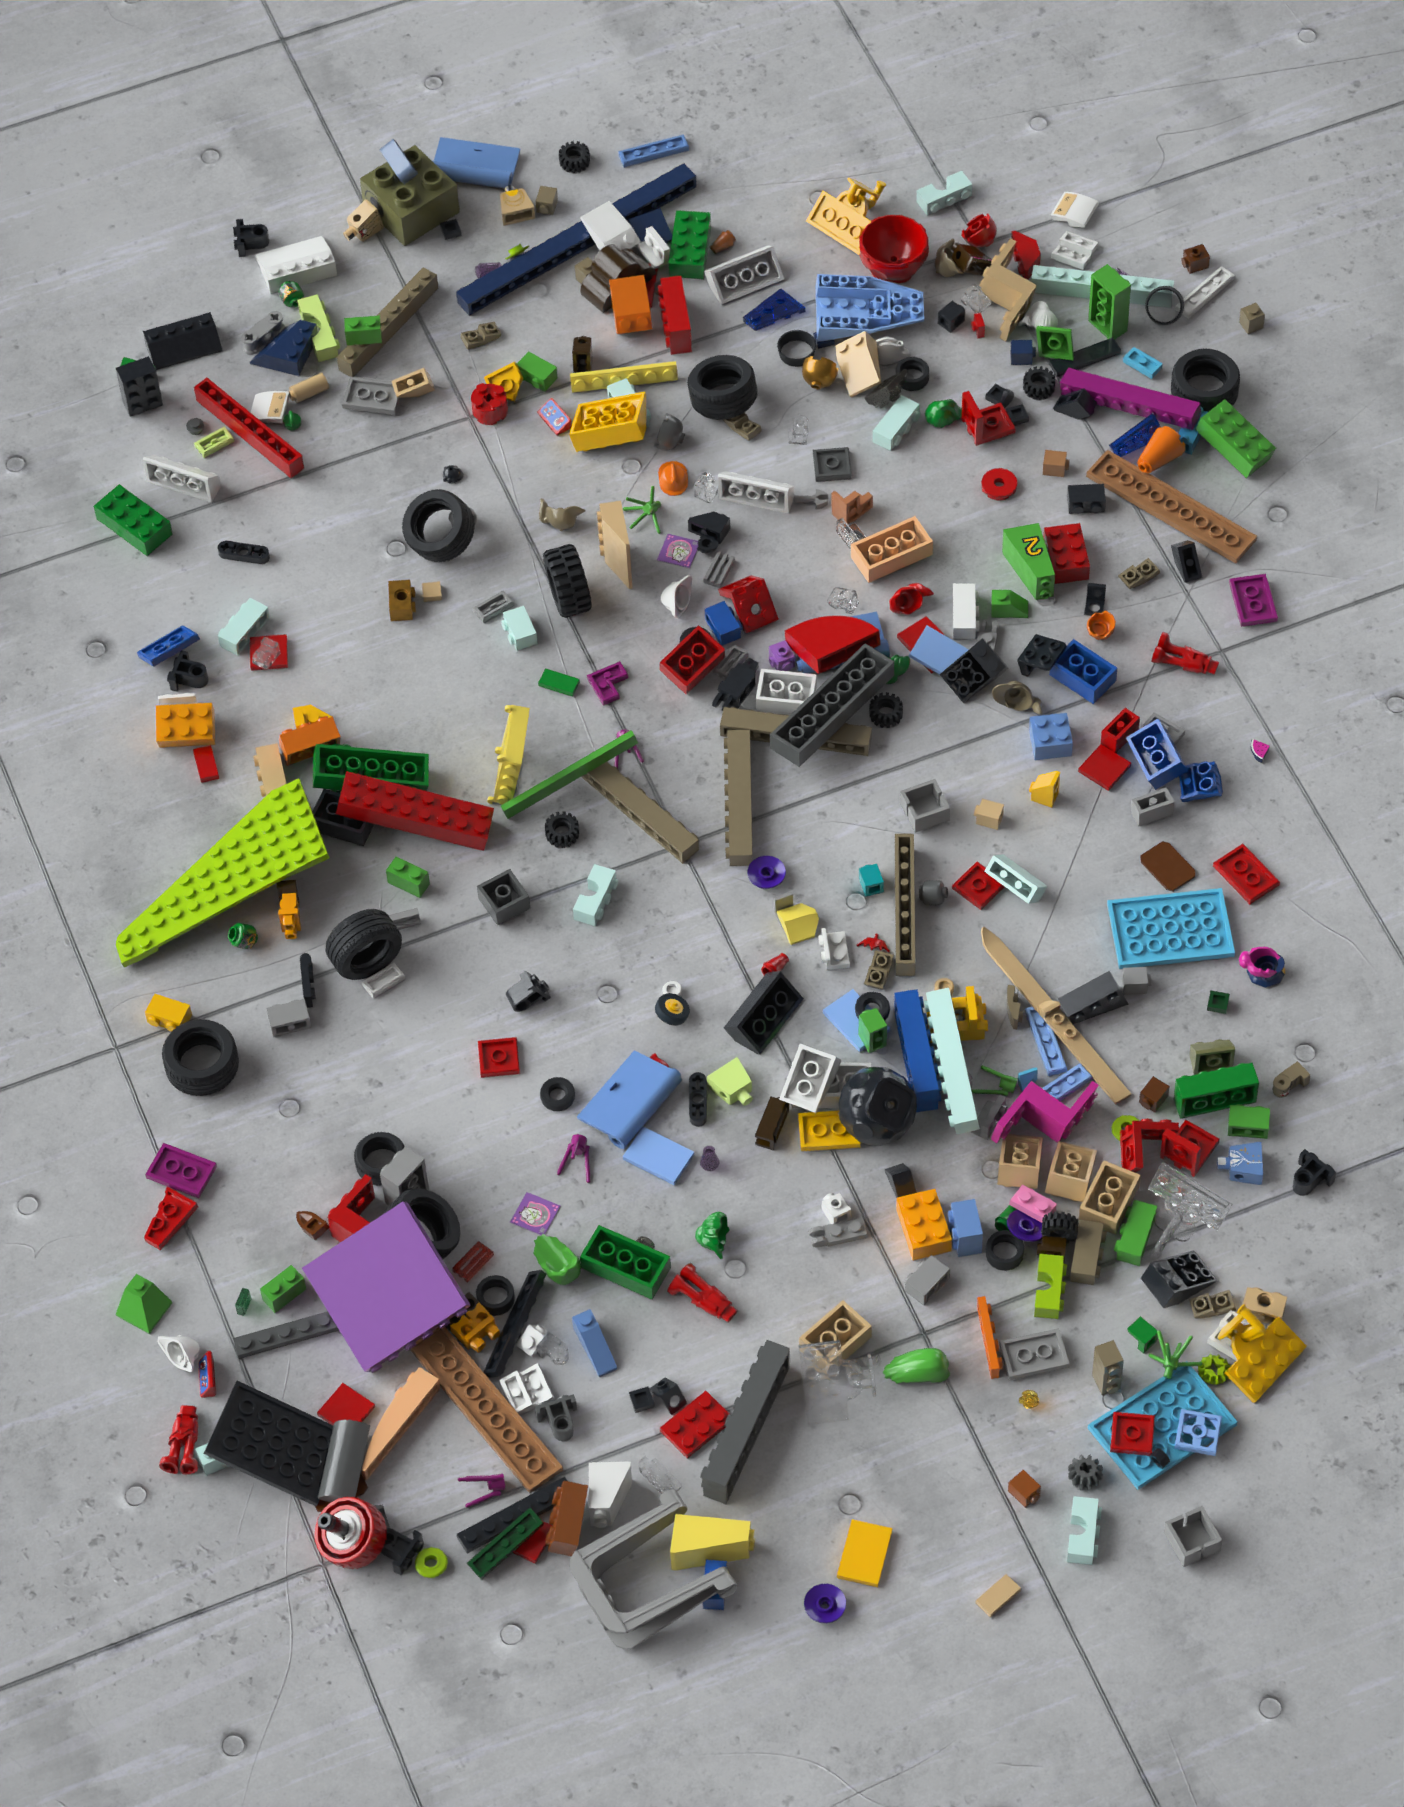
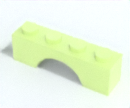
M318 294L298 299V308L302 320L316 323L320 329L318 334L312 338L313 350L318 362L336 358L340 344L338 339H334L335 331L333 326H329L331 322L328 313H324L326 309L323 300L320 301Z

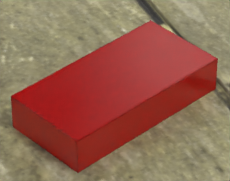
M211 745L193 749L201 783L219 779Z

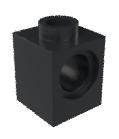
M953 300L938 312V324L950 333L965 322V309Z

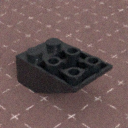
M982 638L939 675L964 703L998 678L1008 667L987 641Z
M1194 1250L1151 1262L1141 1277V1280L1163 1308L1178 1305L1217 1281Z

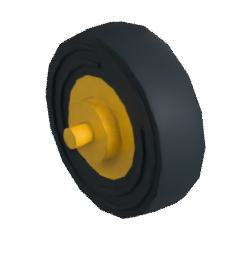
M666 993L658 998L655 1005V1013L663 1022L677 1026L687 1020L690 1007L681 996Z

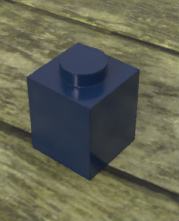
M1011 340V365H1032L1033 358H1036V347L1032 346V340Z

